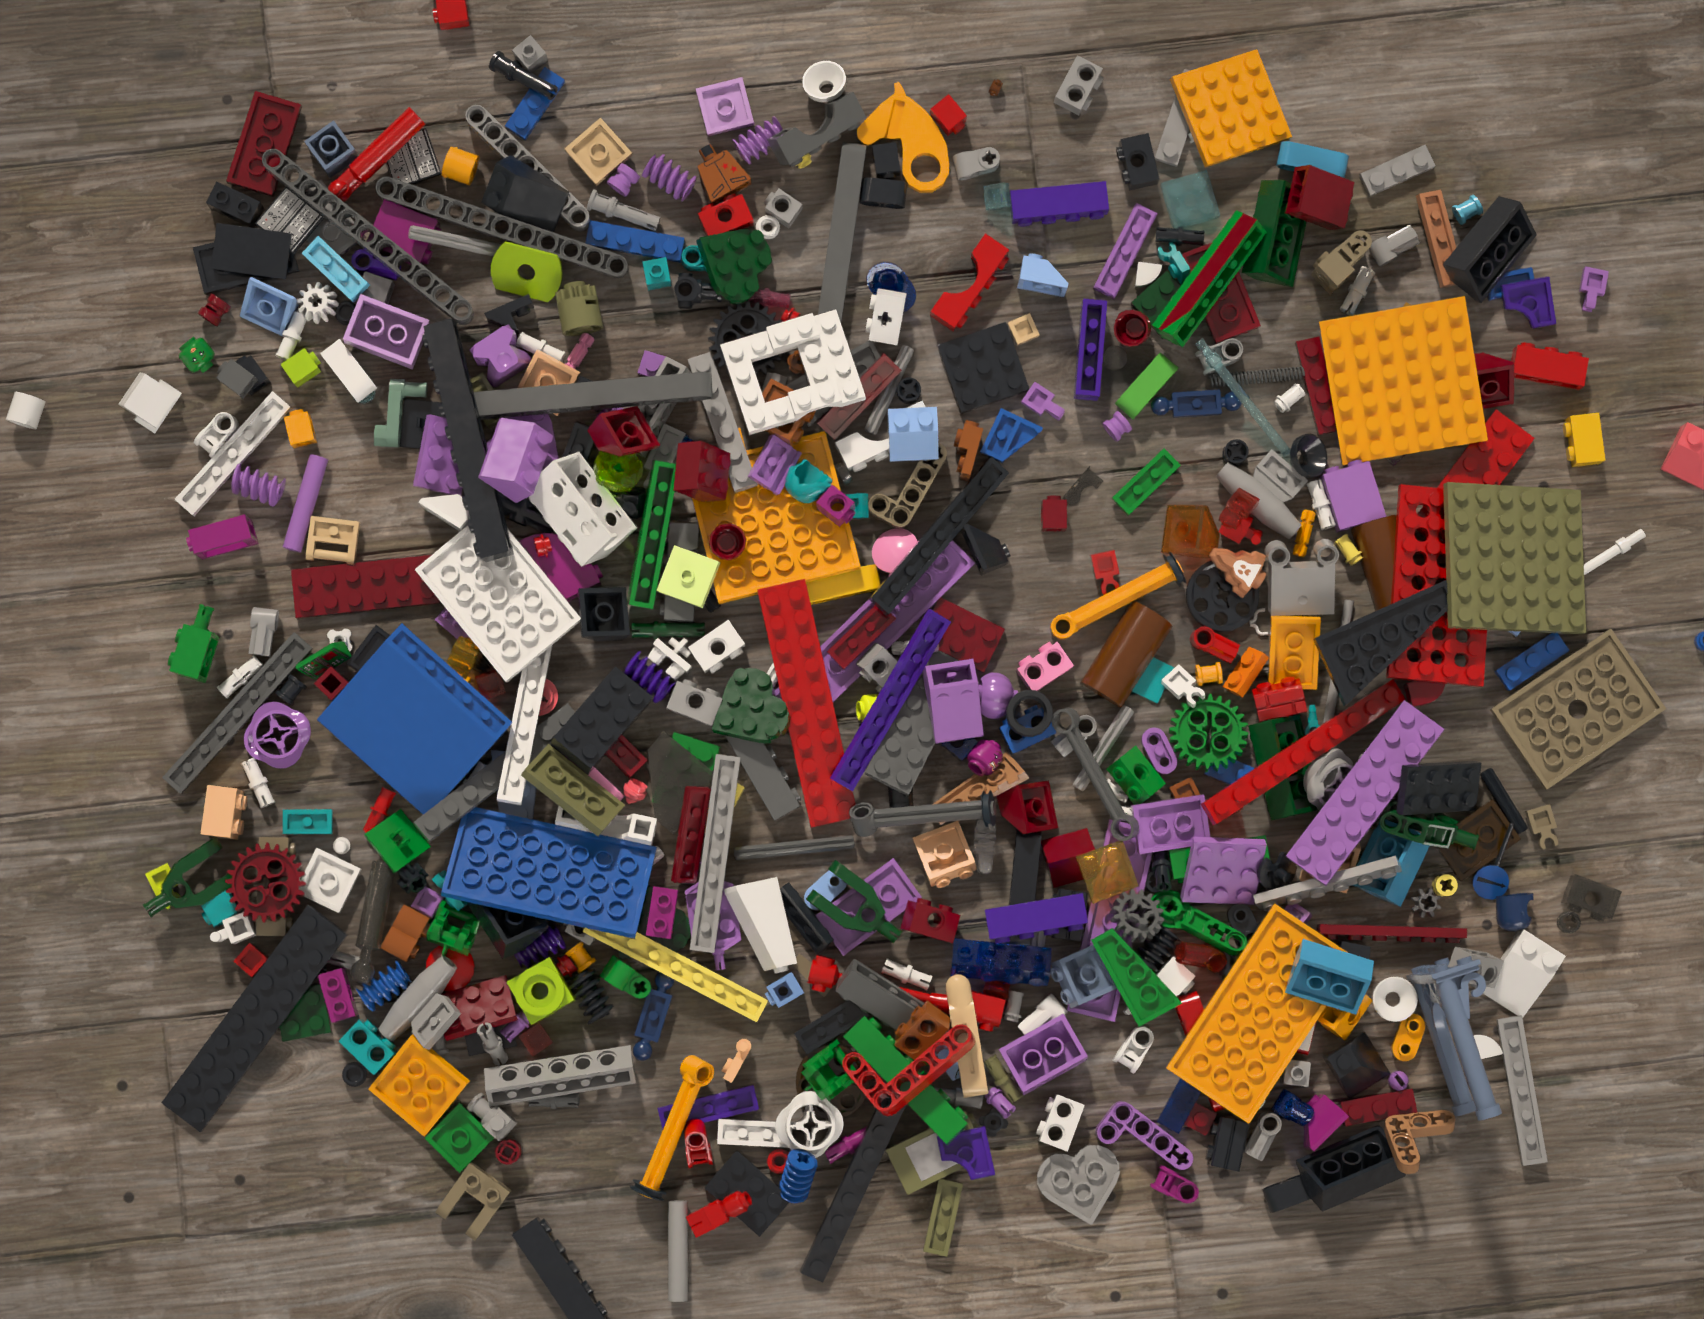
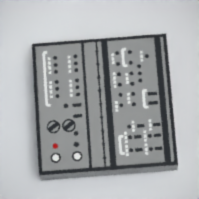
M426 128L417 132L387 161L391 177L411 185L442 174Z
M285 187L255 224L264 230L292 233L290 253L294 255L323 221L324 216L289 188Z

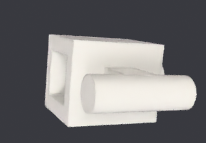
M244 912L222 920L225 928L211 933L210 939L213 942H222L229 938L231 944H237L256 936V927L254 921H252L251 914L245 918L243 917Z

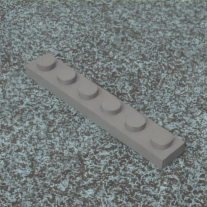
M711 352L688 359L692 373L710 372L712 374L713 398L702 400L718 447L731 453L729 478L734 492L738 493L758 486V483L747 477L752 466Z
M1392 856L1338 871L1327 886L1313 878L1253 896L1255 904L1260 910L1269 911L1273 904L1282 905L1287 903L1288 905L1300 903L1301 899L1307 897H1322L1325 895V892L1333 890L1335 892L1345 891L1349 886L1355 884L1367 885L1376 878H1392L1397 875L1396 873L1402 872L1398 858Z
M1522 1015L1496 1019L1522 1166L1548 1162Z

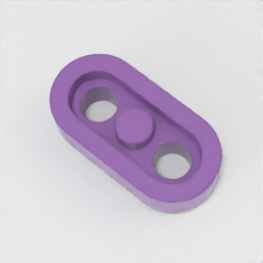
M1159 728L1146 730L1142 735L1141 743L1153 768L1160 774L1171 773L1177 766V758L1165 733ZM1151 736L1157 738L1158 742L1156 745L1150 744L1149 738ZM1166 758L1168 766H1161L1160 759Z

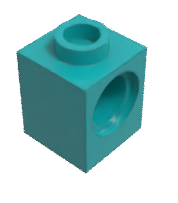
M666 257L642 261L648 291L672 286Z
M226 890L201 906L204 910L201 914L208 925L213 924L214 927H219L223 924L222 920L243 912L242 910L238 912L235 910L238 903H230L229 900L233 895L227 894Z

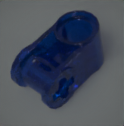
M1284 1088L1271 1108L1276 1114L1300 1126L1307 1125L1314 1115V1108L1306 1104L1302 1099Z

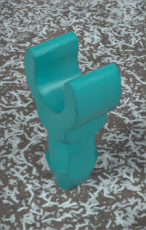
M1309 705L1307 726L1304 729L1305 735L1309 733L1311 727L1316 729L1320 726L1318 725L1315 705Z

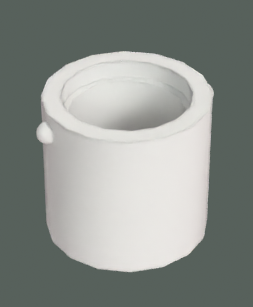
M15 392L6 420L36 430L45 401L28 394Z

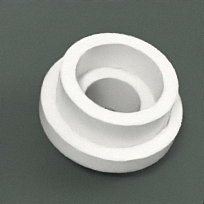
M765 215L757 221L756 230L761 231L764 239L769 240L778 235L780 224L775 217ZM766 224H770L773 228L771 231L766 232L763 227Z

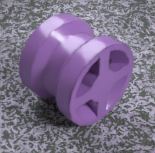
M1119 411L1113 414L1112 419L1105 420L1102 423L1104 429L1116 442L1121 439L1122 434L1129 433L1132 430L1127 419Z

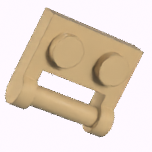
M311 516L306 560L314 561V558L347 562V564L354 565L357 556L360 522ZM316 542L348 546V553L316 549Z

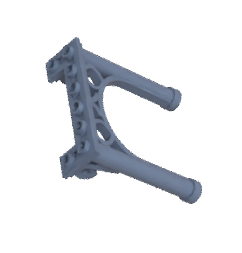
M1471 956L1456 960V966L1448 967L1450 961L1447 957L1435 961V965H1422L1411 969L1412 974L1406 975L1407 980H1411L1416 990L1454 1104L1452 1106L1454 1115L1461 1116L1475 1111L1477 1120L1481 1121L1502 1114L1500 1104L1495 1101L1468 1020L1470 1019L1468 984L1471 980L1476 982L1477 986L1471 991V996L1479 997L1486 989V981L1481 974L1474 972L1480 970L1478 966L1481 964L1480 959L1472 960Z

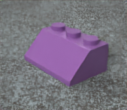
M500 418L478 478L515 503L533 495L553 435L533 422Z
M1064 1013L999 1049L1023 1096L1088 1060L1085 1050Z

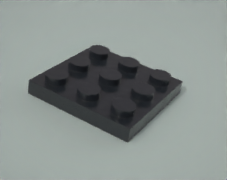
M1006 322L937 345L961 414L1022 394L1030 389Z

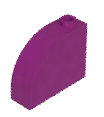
M542 533L544 538L549 537L552 551L548 552V557H545V555L537 556L533 538L539 537L540 534L532 535L519 541L567 601L578 597L579 588H596L602 585L599 579L603 575L598 565L592 566L590 563L581 567L574 560L572 553L565 544L559 540L557 534Z

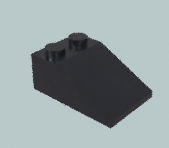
M510 155L496 162L481 203L500 215L554 232L569 191Z

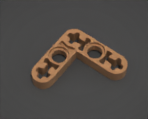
M1447 1110L1389 1116L1385 1121L1384 1132L1398 1170L1405 1174L1416 1173L1420 1166V1155L1413 1138L1445 1135L1453 1132L1455 1116ZM1414 1123H1424L1426 1126L1417 1127ZM1404 1142L1408 1144V1146L1400 1147L1396 1145V1143Z

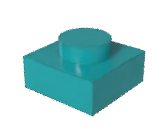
M845 494L855 502V515L852 519L869 518L868 494Z

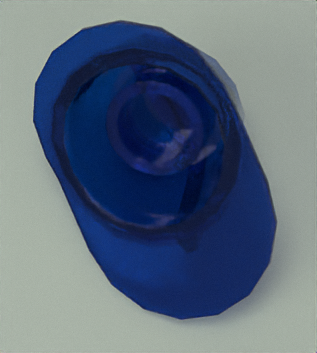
M880 262L869 270L866 279L873 295H877L878 288L907 293L903 312L908 311L914 305L916 290L899 266L891 262Z

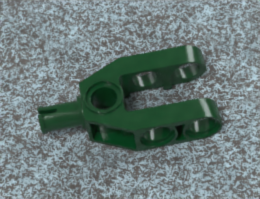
M1398 799L1390 801L1380 819V826L1385 832L1424 845L1449 848L1450 844L1456 843L1475 850L1479 838L1478 834L1458 829V821L1442 813L1425 814L1427 818L1425 820L1413 815L1396 813L1397 810H1390L1392 805H1397ZM1385 817L1398 825L1395 827L1388 826L1385 823ZM1409 828L1421 831V833L1418 835L1412 834Z
M217 837L207 841L174 863L160 886L162 888L161 893L147 903L142 904L151 918L169 905L174 908L204 905L232 886L225 883V880L232 879V876L227 874L220 879H216L213 884L201 892L193 894L189 885L182 878L185 872L223 848ZM176 884H182L185 887V893L181 897H174L172 895V888Z
M834 860L828 870L867 899L866 902L859 908L856 916L851 918L814 889L807 896L806 900L843 928L867 933L878 931L894 944L897 938L890 931L898 937L903 931L885 919L886 912L874 888L837 860ZM865 909H872L875 912L876 917L872 922H865L862 919L861 914Z

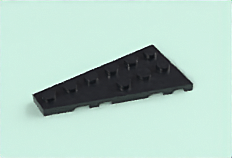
M1446 580L1313 639L1343 706H1346L1377 675L1402 654L1407 647L1448 611Z

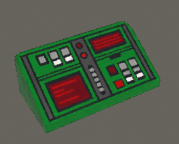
M334 642L299 662L295 667L298 671L316 679L322 676L330 666L335 668L350 659L351 654L345 642Z

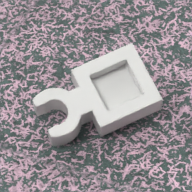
M1177 665L1161 680V684L1178 700L1184 695L1187 704L1192 708L1196 707V702L1192 699L1193 696L1197 695L1202 700L1205 698V693L1202 689L1193 687L1196 684V680L1180 665Z

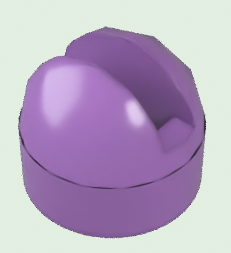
M1394 1071L1389 1075L1388 1084L1392 1089L1401 1091L1408 1086L1409 1079L1404 1072ZM1396 1075L1403 1081L1404 1085L1402 1087L1394 1078Z

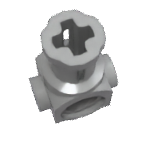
M479 1093L470 1101L467 1110L469 1112L473 1111L482 1119L481 1125L501 1142L515 1127L517 1122L499 1106L489 1107V1103L484 1099L485 1095Z

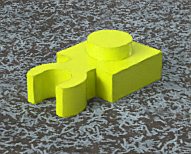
M168 863L145 873L156 896L161 893L162 888L160 886L171 870ZM172 889V895L174 897H181L177 892H174Z

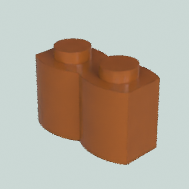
M404 904L380 948L405 962H408L410 958L414 960L421 948L417 945L422 936L427 937L431 918Z

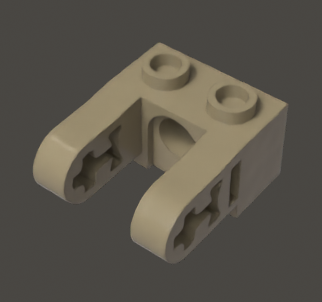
M1356 231L1330 254L1325 251L1313 264L1315 269L1311 276L1329 295H1332L1354 272L1353 266L1371 246V236L1365 231ZM1359 246L1352 252L1351 247Z
M471 1162L435 1213L446 1219L465 1192L472 1195L485 1205L465 1233L476 1241L512 1190Z

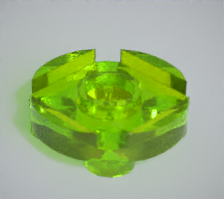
M600 451L594 462L596 482L611 491L629 492L638 484L642 477V460H639L635 453L617 456ZM616 463L621 464V468L624 469V472L615 471L613 466H615Z

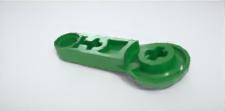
M1163 890V892L1155 893L1151 898L1152 901L1159 900L1156 907L1164 910L1160 917L1164 918L1161 925L1167 929L1180 928L1232 956H1237L1244 950L1247 944L1244 934L1192 907L1189 902H1182L1180 893L1173 890ZM1168 905L1173 906L1170 913L1166 911ZM1212 928L1216 929L1214 936L1209 934ZM1225 933V934H1227V936L1225 937L1224 941L1222 942V941H1220V940H1221V938L1223 937V934ZM1229 939H1238L1241 947L1238 949L1232 948L1229 945Z

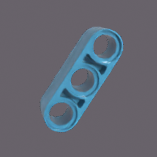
M1283 141L1280 145L1276 166L1280 169L1294 172L1295 167L1312 165L1345 178L1349 156L1337 151Z

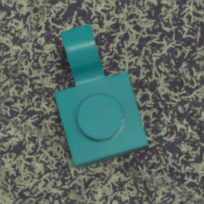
M1170 242V252H1164L1159 247L1158 257L1160 260L1170 263L1168 269L1174 279L1177 278L1182 285L1185 278L1190 274V267L1180 251L1176 250L1175 244Z

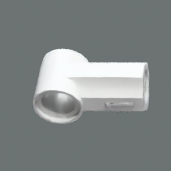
M1051 993L1017 1027L1025 1035L1063 1013L1065 1015L1068 1011Z

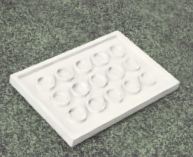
M467 525L419 565L415 571L501 677L508 682L576 626L581 618L509 529L508 532L514 555L485 562L475 554L473 543H476L475 534H471Z

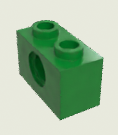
M1136 745L1106 768L1134 805L1143 803L1166 784Z

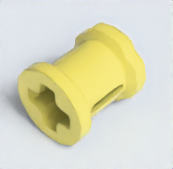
M1444 874L1437 876L1432 882L1433 892L1441 897L1453 895L1458 888V883L1452 875ZM1447 880V886L1449 887V890L1447 889L1442 891V885L1440 884V881L1443 882Z

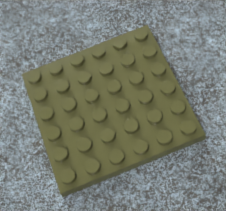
M1456 482L1444 483L1448 628L1563 634L1586 633L1581 490Z

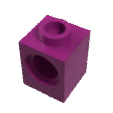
M833 485L816 502L817 510L839 527L844 522L847 524L855 515V502ZM835 503H840L844 506L838 512L831 509Z

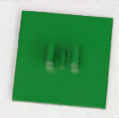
M401 809L364 834L365 838L393 873H396L431 847Z

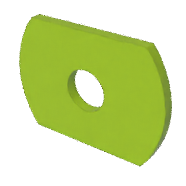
M505 241L498 248L491 262V277L495 288L521 296L529 294L530 298L549 302L555 296V292L558 291L562 282L561 261L558 255ZM523 264L530 265L535 271V276L532 279H524L519 275L518 268Z

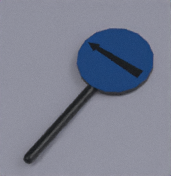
M1513 823L1509 824L1495 864L1481 867L1473 876L1472 884L1474 890L1484 899H1496V896L1505 894L1509 887L1508 874L1499 865L1512 833Z

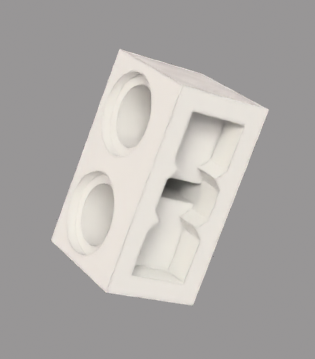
M1055 1094L1054 1098L1049 1097L1045 1107L1048 1115L1045 1121H1040L1036 1132L1037 1135H1040L1038 1140L1068 1152L1085 1105ZM1061 1103H1066L1070 1107V1112L1066 1117H1060L1057 1114V1107ZM1053 1126L1061 1129V1137L1057 1140H1051L1048 1136V1131Z

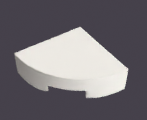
M1138 262L1135 287H1144L1153 282L1158 277L1162 265Z
M1474 1035L1481 1059L1503 1054L1500 1046L1492 1038L1484 1035Z

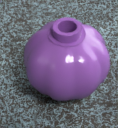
M988 673L980 678L978 688L981 714L991 719H998L1006 715V708L1010 700L1018 693V690L1013 689L1010 680L1003 674Z

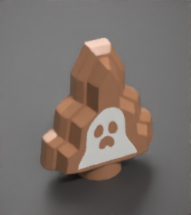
M1213 548L1209 555L1214 565L1224 572L1225 580L1232 585V591L1241 598L1248 593L1251 587L1258 589L1265 579L1266 572L1261 570L1266 558L1264 554L1257 551L1248 553L1243 550L1234 553L1228 549Z

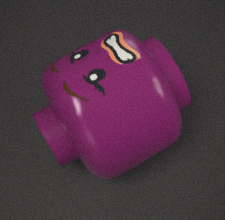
M993 740L978 741L967 755L969 769L978 776L993 774L1003 760L1001 747Z

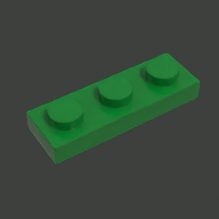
M1163 448L1112 497V500L1129 516L1181 465Z

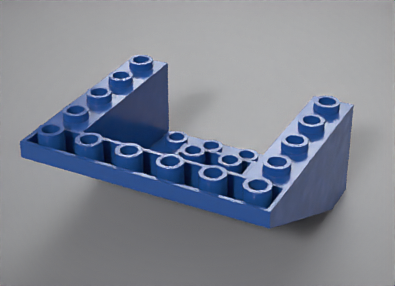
M402 623L317 719L320 724L422 815L449 795L513 723Z

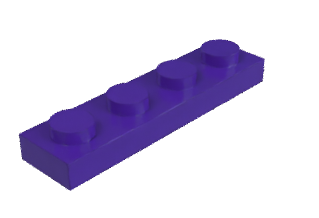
M754 1084L696 1098L686 1122L691 1119H699L705 1123L758 1110L759 1105ZM673 1104L658 1107L662 1130Z

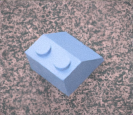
M937 407L888 409L890 462L939 459Z

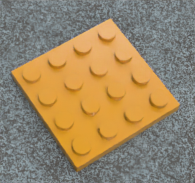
M1257 49L1172 76L1170 79L1204 167L1292 138Z

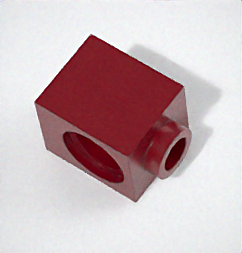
M1058 495L1047 496V499H1043L1041 502V532H1065L1067 529V500H1061V496Z

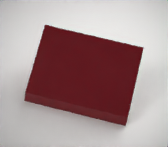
M1087 828L1041 840V847L1053 888L1097 875L1099 866L1096 850Z

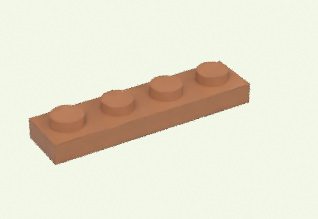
M1436 190L1418 194L1416 200L1439 286L1443 288L1456 285L1450 280L1443 266V263L1456 249V244L1442 191Z

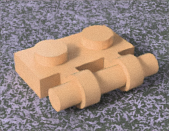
M741 1039L737 1042L736 1049L738 1052L734 1059L728 1058L722 1069V1072L726 1073L723 1078L731 1083L751 1050V1043L748 1039Z

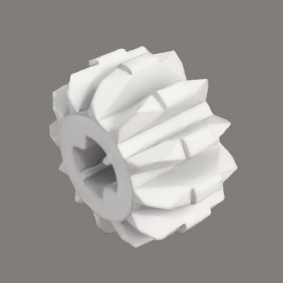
M317 282L315 288H313L311 284H307L309 291L300 290V294L304 298L297 299V304L301 306L298 309L299 313L305 314L304 318L307 321L313 319L315 324H319L321 317L325 322H328L327 315L331 314L334 316L336 312L332 308L339 306V303L334 300L337 294L330 292L331 287L329 285L322 287V284ZM318 299L322 301L321 304L317 302ZM314 302L318 303L319 306L315 307L313 305Z

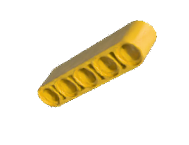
M872 564L862 566L858 570L806 582L810 603L814 605L876 591L881 583L877 566Z

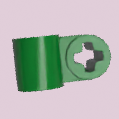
M612 955L599 975L621 991L624 990L638 999L646 997L651 990L649 980L614 955ZM636 982L642 985L640 989L634 987Z

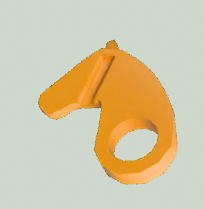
M897 82L894 83V94L882 102L858 127L857 138L867 146L881 139H900L903 156L902 177L911 189L919 193H932L944 185L949 175L947 145L931 116L919 104L906 96L903 87ZM923 155L933 157L940 166L938 177L930 182L917 180L911 172L912 162L917 157Z

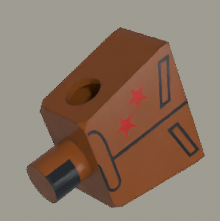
M711 144L699 150L704 162L697 166L698 173L710 204L714 203L716 205L722 202L725 197L736 194L751 185L750 176L727 150L716 154Z

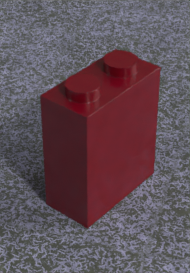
M1312 165L1295 167L1285 213L1328 230L1344 229L1348 221V211L1353 197L1355 182Z

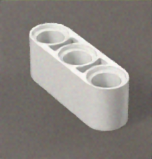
M340 339L320 353L357 402H360L377 389Z

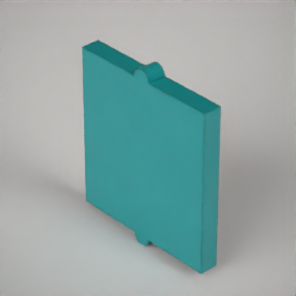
M1153 657L1132 692L1158 704L1165 689L1161 684V680L1175 667Z

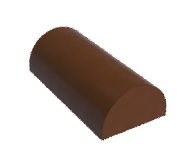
M1396 515L1375 519L1351 528L1356 549L1362 552L1361 556L1363 558L1360 562L1375 611L1391 605ZM1413 577L1411 581L1412 586L1420 590L1417 577Z
M1136 601L1131 602L1080 684L1121 709L1173 627L1172 624L1150 608Z

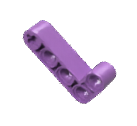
M1119 1101L1113 1104L1096 1127V1137L1105 1144L1114 1143L1123 1131L1127 1130L1173 1167L1185 1170L1193 1163V1155L1189 1149L1126 1102ZM1119 1106H1126L1129 1111L1128 1116L1123 1120L1118 1119L1116 1116V1110ZM1140 1121H1145L1148 1125V1130L1143 1135H1139L1135 1130L1136 1124ZM1107 1125L1111 1126L1114 1130L1113 1136L1110 1139H1103L1101 1136L1102 1128ZM1160 1136L1166 1137L1168 1141L1167 1147L1163 1150H1158L1155 1146V1141ZM1172 1148L1179 1154H1183L1185 1152L1186 1154L1184 1155V1158L1186 1159V1162H1179L1177 1164V1157H1175L1171 1153L1169 1154V1157H1167L1166 1154H1168L1172 1150Z

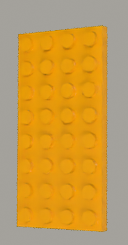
M1276 904L1272 905L1166 1066V1069L1248 1124L1326 1007V1005L1285 993L1293 962L1302 940H1309L1347 952Z

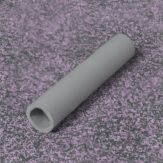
M684 1200L668 1201V1301L670 1302L688 1301V1221L686 1219L688 1215V1201Z

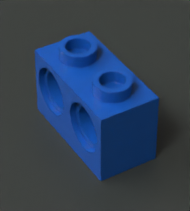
M1037 705L1024 710L1025 715L1016 720L1026 728H1033L1031 726V719L1034 717L1043 719L1044 710L1042 707L1038 709ZM1007 719L1002 721L1003 726L999 728L1011 755L1057 733L1051 722L1042 734L1034 737L1022 736L1020 740H1013L1009 736L1011 728Z

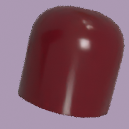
M1137 310L1120 312L1114 324L1115 337L1121 344L1129 347L1144 343L1149 338L1152 330L1148 317Z

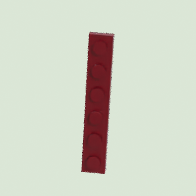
M1317 924V932L1331 940H1338V935H1348V940H1362V936H1372V941H1387V936L1396 937V941L1411 942V937H1421V942H1436V938H1445V943H1460V939L1467 938V928Z

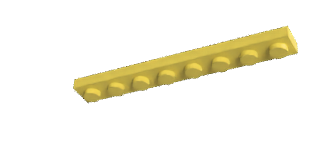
M584 928L582 931L755 1022L758 1021L768 1002L767 999L638 932L634 939Z

